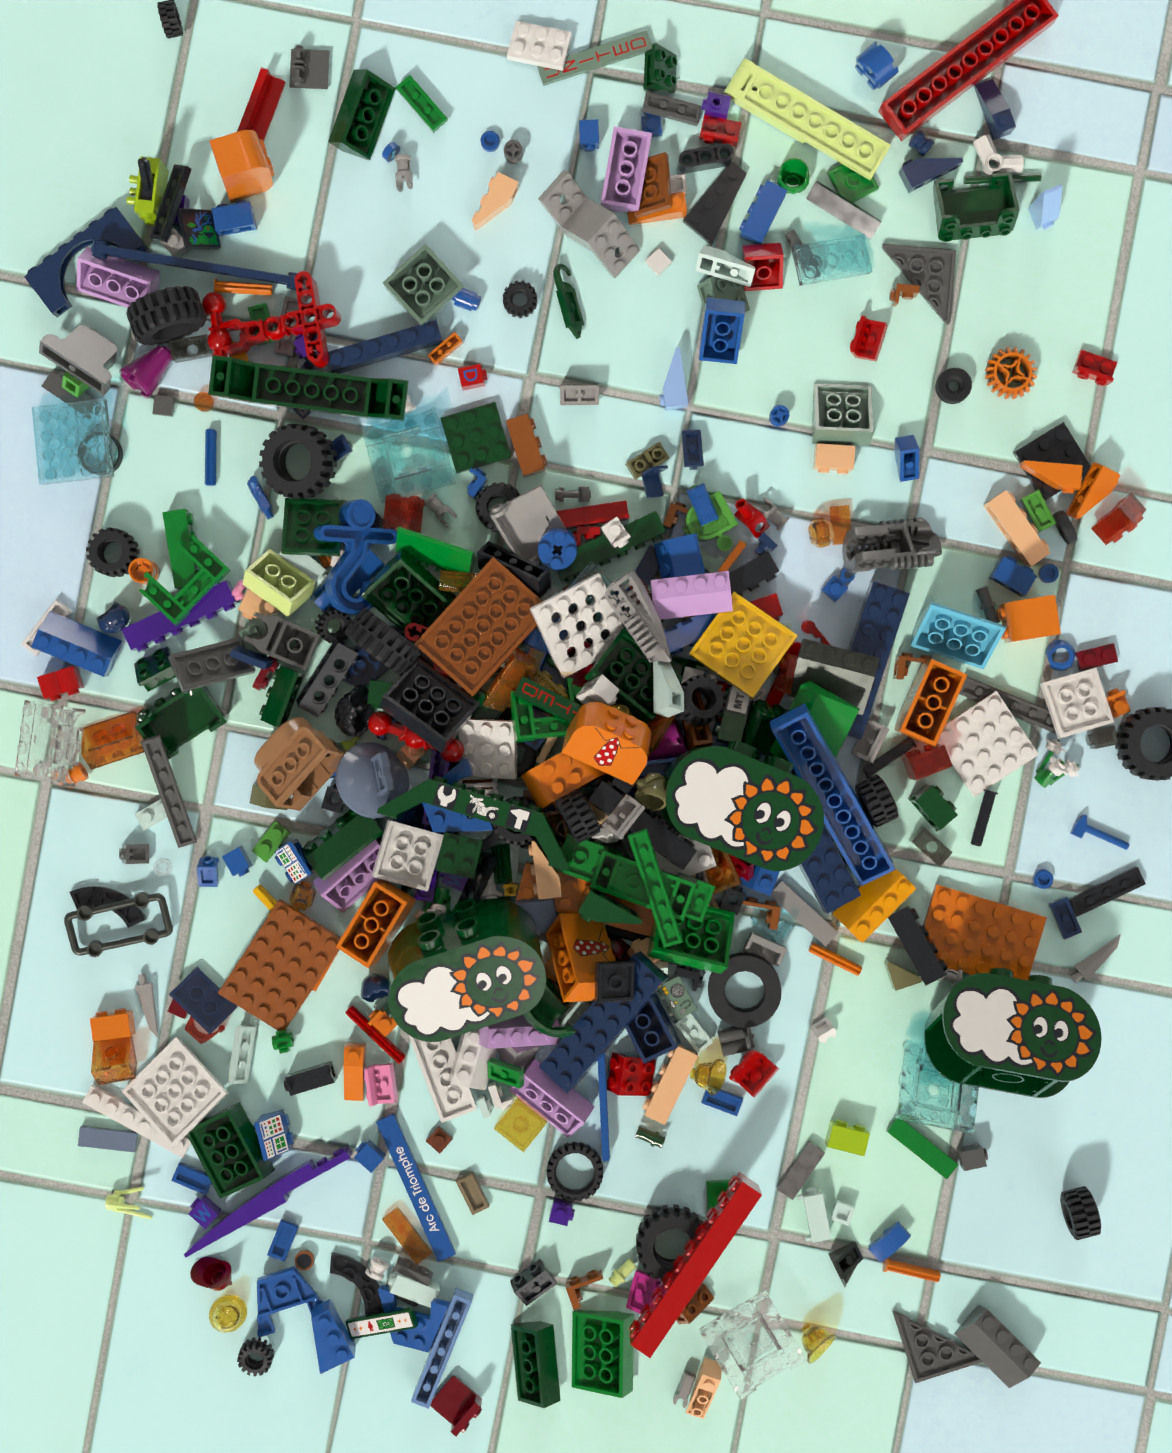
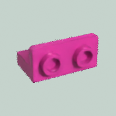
M639 1269L636 1270L626 1308L640 1314L644 1304H649L651 1301V1294L656 1287L660 1288L662 1285L661 1279L657 1278L655 1280L651 1277V1274Z

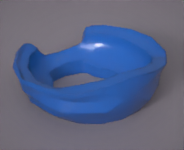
M1054 640L1045 650L1051 665L1050 667L1054 670L1066 671L1075 661V649L1065 640ZM1059 648H1064L1069 653V658L1064 663L1054 662L1052 659V654Z

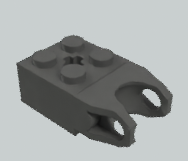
M254 612L253 616L258 617L265 624V634L260 638L244 636L243 640L249 642L262 653L306 670L320 635L275 615H263ZM296 640L297 647L290 649V642Z

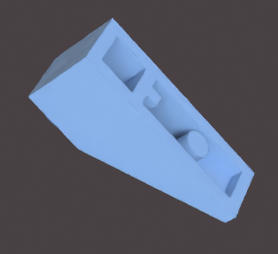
M1061 184L1043 191L1028 208L1036 230L1042 227L1045 230L1054 226V222L1059 218L1062 196Z
M680 347L675 349L662 394L659 395L660 405L664 406L665 411L688 407Z

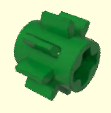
M287 1030L277 1031L276 1035L272 1036L273 1049H279L280 1054L289 1052L290 1047H294L292 1032L287 1033Z

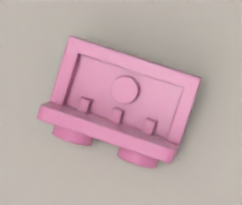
M393 1063L373 1064L364 1069V1080L366 1082V1098L369 1106L398 1102Z

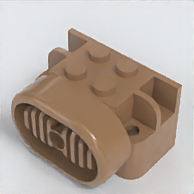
M292 718L279 726L257 751L254 758V764L260 771L257 776V784L275 806L301 811L336 772L338 762L345 752L339 751L334 740L329 739L322 731L315 730L305 718Z

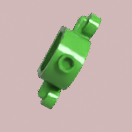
M719 490L710 495L719 519L701 526L692 506L686 515L685 526L682 527L685 535L697 533L698 541L706 542L716 538L717 548L721 551H727L732 546V539L723 534L736 527L738 522Z

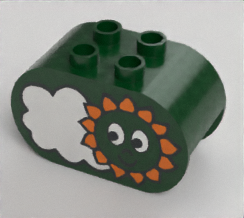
M736 740L735 742L730 741L727 748L721 746L694 748L682 753L672 761L663 775L668 780V785L666 789V807L661 809V813L668 826L675 829L679 834L770 871H785L800 865L817 847L824 827L822 804L814 789L805 780L791 774L795 764L776 756H766L764 762H760L754 759L758 749Z
M465 899L458 902L451 911L438 914L436 911L423 913L416 919V922L409 924L396 935L388 951V1003L391 1015L405 1033L425 1042L444 1041L523 1015L538 1004L546 986V972L537 926L532 917L522 907L504 899H484L478 902L474 899Z
M991 968L989 973H978L962 979L932 1009L924 1028V1045L927 1056L935 1070L947 1080L958 1084L1033 1098L1054 1096L1062 1091L1070 1081L1084 1076L1095 1064L1100 1053L1102 1041L1101 1028L1097 1016L1091 1006L1080 995L1068 988L1052 985V979L1048 976L1031 975L1028 976V980L1013 978V971L1006 968Z

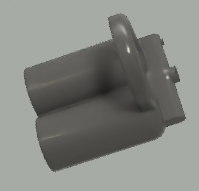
M731 1027L717 1031L723 1057L746 1052L755 1047L753 1041L754 1034L751 1032V1027Z

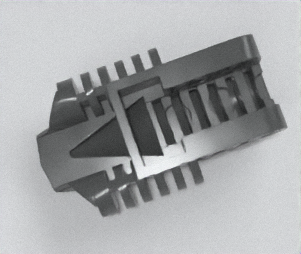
M918 517L906 520L880 521L877 526L852 528L845 534L842 554L847 572L855 573L882 567H890L891 570L910 569V567H930L934 564V557L942 554V548L937 534L931 530L929 523L925 519Z

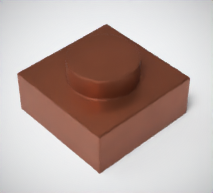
M438 1126L426 1139V1142L440 1154L453 1140V1137Z

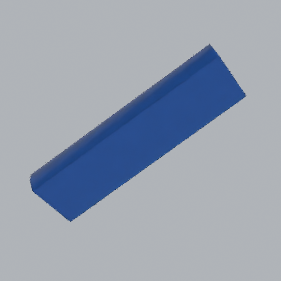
M370 548L364 560L346 583V591L349 596L355 594L361 588V584L364 581L373 577L385 565ZM326 581L310 597L322 611H327L329 607L334 609L326 595Z

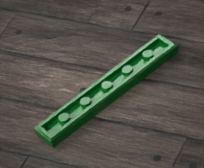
M647 828L628 834L630 845L663 947L682 943L683 939Z

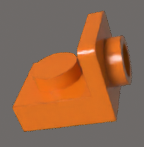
M1115 688L1107 692L1106 698L1113 719L1131 711L1124 696L1126 694L1125 690Z
M384 1007L380 1010L376 1008L368 1016L371 1019L368 1024L370 1026L373 1025L384 1037L397 1026L392 1015Z

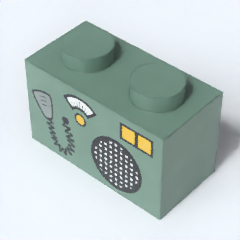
M676 974L669 977L657 991L661 1000L665 999L669 1006L666 1009L670 1017L675 1016L676 1020L697 1010L683 981Z

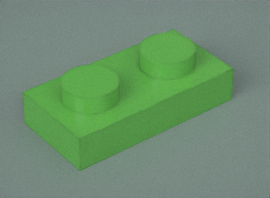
M1039 490L1020 499L1038 533L1056 524Z
M275 821L252 849V852L267 863L291 832L278 821Z

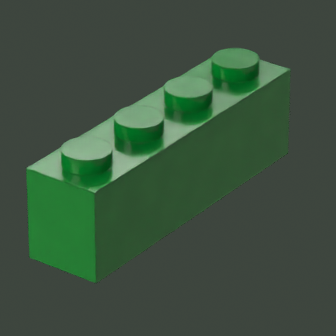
M187 509L162 512L174 588L181 590L200 571L199 567L174 544L178 540L181 541L182 545L193 541L192 535L197 538L196 533L192 530V524H194L193 514Z

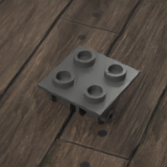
M296 45L294 49H291L289 87L328 90L330 51L303 49L302 45Z

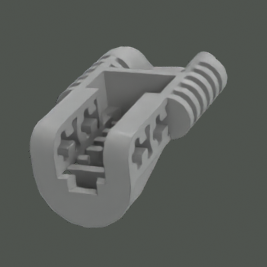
M631 569L608 585L605 592L606 600L649 662L662 661L669 663L672 661L662 622L644 584L636 572ZM627 579H629V581L626 582L625 584H623V585L621 584V583H623L624 581H626ZM632 585L633 588L627 591L626 589ZM612 589H613V591H617V590H618V591H619L618 595H616V594H611ZM623 605L624 607H630L629 612L627 610H622Z

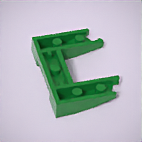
M194 535L191 536L193 539L191 542L182 545L181 541L178 540L174 544L201 570L175 596L148 572L144 574V577L148 579L146 589L139 590L176 626L191 613L190 610L216 583L219 584L231 571Z
M567 678V699L583 706L575 698L582 688L573 685L572 678ZM513 690L510 692L514 742L566 736L570 723L556 716L534 718L532 704L514 696Z

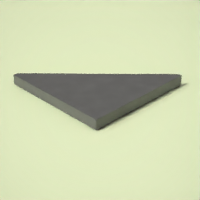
M882 244L883 251L912 285L920 286V295L942 321L949 325L956 250Z
M895 1310L892 1311L915 1383L982 1363L969 1348Z

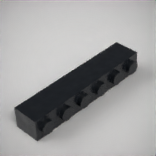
M608 780L606 782L600 781L587 801L609 816L626 793H618L615 790L616 786ZM645 808L628 831L633 833L647 828L653 849L679 869L684 870L697 852L693 848L695 844L686 838L683 841L678 837L679 833L675 829L664 827L662 825L663 821L655 815L653 817L646 813L648 810Z

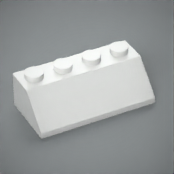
M479 1029L461 1035L448 1080L450 1083L486 1090L489 1080L487 1061L491 1058L495 1059L498 1048L487 1049L479 1045Z

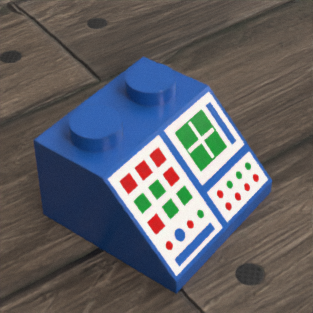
M298 839L288 842L275 851L277 863L280 866H284L287 871L285 872L286 877L290 882H294V884L315 872L306 860L302 851L303 847Z
M284 1109L262 1114L254 1123L264 1161L291 1150L294 1144V1136L292 1132H289L288 1125H290L288 1114L284 1113Z

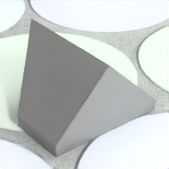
M539 1046L498 1048L497 1050L501 1061L524 1069L534 1060Z

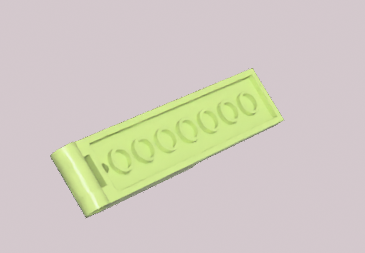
M748 59L742 60L723 92L724 95L731 96V100L735 101V104L802 144L804 142L808 143L868 180L872 179L891 146L889 143L760 68Z

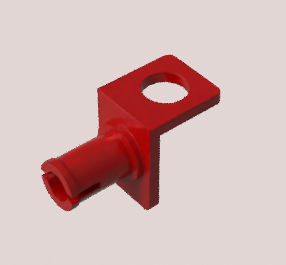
M739 499L736 502L735 507L738 511L734 516L747 526L757 539L770 527L763 514L749 502L745 501V499ZM759 523H763L762 528L759 531H755L756 526Z

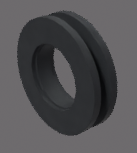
M748 952L729 955L728 968L721 974L715 972L710 974L708 996L711 1007L716 1015L729 1025L740 1028L761 1025L773 1016L780 1004L782 989L778 974L765 958L757 954ZM747 971L754 973L761 979L764 984V993L758 1004L751 1008L743 1009L735 1007L728 1001L725 996V986L732 975Z

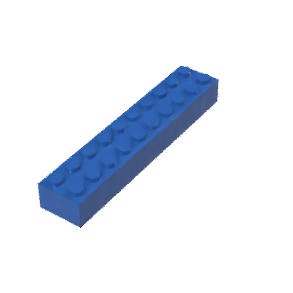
M806 704L771 720V730L789 762L795 764L793 769L797 776L805 780L818 795L823 808L824 823L860 886L894 871L895 866L890 854Z

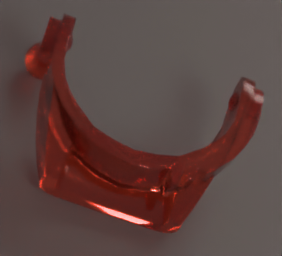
M191 1016L185 1026V1030L200 1044L207 1042L219 1032L222 1033L225 1030V1026L220 1025L219 1030L210 1035L202 1033L195 1027L194 1019Z

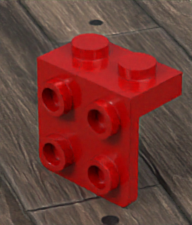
M753 1049L752 1051H747L743 1056L744 1060L732 1068L729 1079L741 1085L755 1098L779 1068L763 1053Z
M612 1052L607 1090L619 1096H649L651 1094L650 1090L653 1083L656 1060L652 1059L643 1063L640 1057H628L619 1052Z

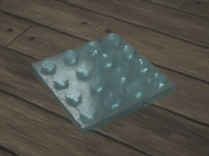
M107 399L32 407L39 484L46 485L114 477Z

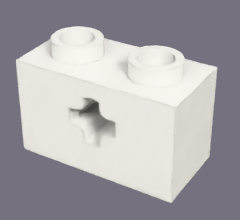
M602 674L585 683L575 698L583 705L589 702H601L611 706L617 699L616 695L619 689Z

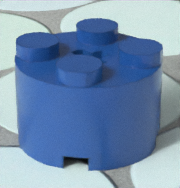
M876 41L856 57L857 65L855 69L861 76L864 74L868 78L867 84L872 90L880 89L899 72L898 67L894 68L892 65L894 59L881 44L877 46Z
M552 528L542 535L538 545V555L544 565L554 570L564 569L571 565L576 558L577 541L570 531L562 528ZM554 545H556V546H560V545H561V546H562L561 552H559V551H556V552H555V551H554Z

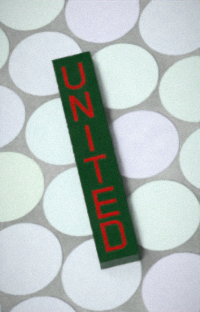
M523 676L520 678L513 694L568 723L572 722L581 707L577 703Z

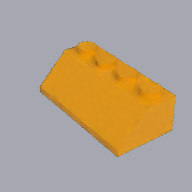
M895 868L894 871L863 886L859 885L857 888L861 896L837 908L832 914L863 943L917 888Z

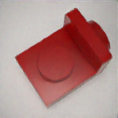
M577 526V531H573L577 547L581 546V536H585L586 540H594L596 537H600V527Z

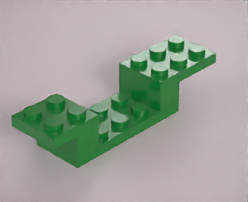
M567 833L563 850L570 862L568 871L555 868V870L590 882V887L651 909L635 860L622 856V851L588 839L578 843L571 833ZM660 870L675 918L683 921L687 917L702 923L715 885L680 872L674 875Z

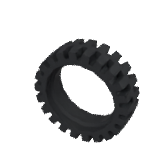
M572 1142L559 1146L552 1153L547 1164V1180L552 1191H555L558 1197L561 1196L564 1200L569 1199L571 1202H574V1200L579 1202L582 1199H588L591 1195L593 1196L596 1190L599 1189L603 1179V1164L595 1149L582 1142ZM573 1153L586 1156L594 1168L591 1182L586 1187L576 1190L564 1187L556 1175L559 1161L564 1156Z

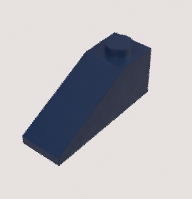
M990 79L974 85L992 140L1010 135L1016 128L1011 110L994 80Z
M919 158L915 161L910 159L902 164L898 174L908 193H911L959 168L964 161L962 158Z

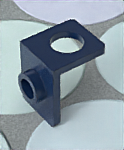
M668 465L653 466L641 473L647 498L662 497L664 495L659 474L668 469Z

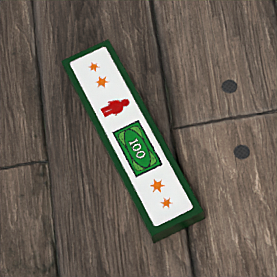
M413 1307L348 1318L345 1321L351 1339L414 1329L418 1326Z

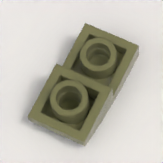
M659 442L626 462L625 465L633 478L637 480L642 477V472L653 466L661 465L670 457Z

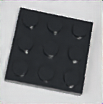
M1064 422L1013 452L1019 464L1025 460L1083 465L1082 478L1087 475L1091 467ZM1024 470L1034 489L1040 491L1044 501L1062 491L1051 487Z

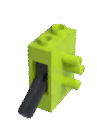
M140 156L137 161L139 167L138 176H129V182L137 184V188L131 187L129 189V194L135 197L128 196L126 203L134 205V211L145 224L154 225L167 187L169 170L159 158Z

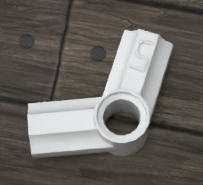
M984 135L973 142L985 175L1023 172L1024 158L1022 155H999L990 135ZM989 162H994L997 168L990 167Z

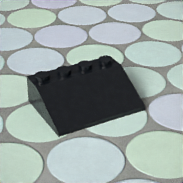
M418 657L383 695L380 708L439 752L443 753L481 703Z

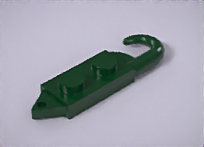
M560 263L553 269V277L557 288L556 294L565 327L569 328L575 338L578 339L581 337L584 321L575 288L569 283L562 281L560 270H564L568 276H571L570 270L566 265Z

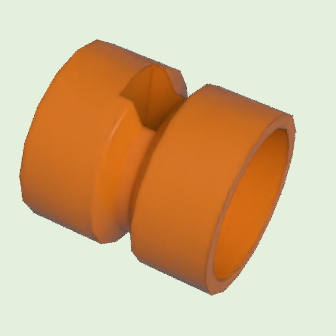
M137 558L129 565V575L132 580L147 585L148 579L144 577L146 572L156 580L160 576L159 567L151 560Z

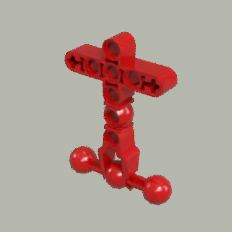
M301 271L295 276L299 310L288 312L285 315L282 314L280 317L270 316L265 321L260 319L259 322H241L239 319L223 322L222 314L226 310L227 304L225 298L217 292H210L202 299L203 309L211 318L212 326L208 328L210 334L208 335L207 342L214 351L212 355L228 357V354L247 353L250 347L270 341V339L280 340L285 335L289 337L291 336L290 334H303L307 358L318 368L325 367L329 362L324 329L337 326L341 322V314L332 304L320 305L317 283L306 271ZM312 298V301L309 304H306V301ZM334 312L331 318H327L329 313ZM311 317H315L313 322H309ZM296 321V324L290 327L291 323ZM278 325L277 329L272 331V328ZM259 329V333L254 335V332ZM240 330V341L232 344L229 332ZM318 335L317 339L312 341L313 336Z
M410 623L405 628V636L415 643L420 636H413L411 631L417 630L423 635L428 628L416 623ZM434 662L433 669L448 679L450 676ZM375 712L368 719V728L375 735L382 736L390 733L398 736L399 742L404 740L406 745L412 749L423 747L425 751L429 748L438 751L406 726L392 722L391 717L386 712ZM455 738L443 753L440 752V754L447 762H457L464 755V745Z

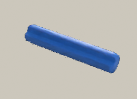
M215 429L205 430L206 486L216 485L217 432Z

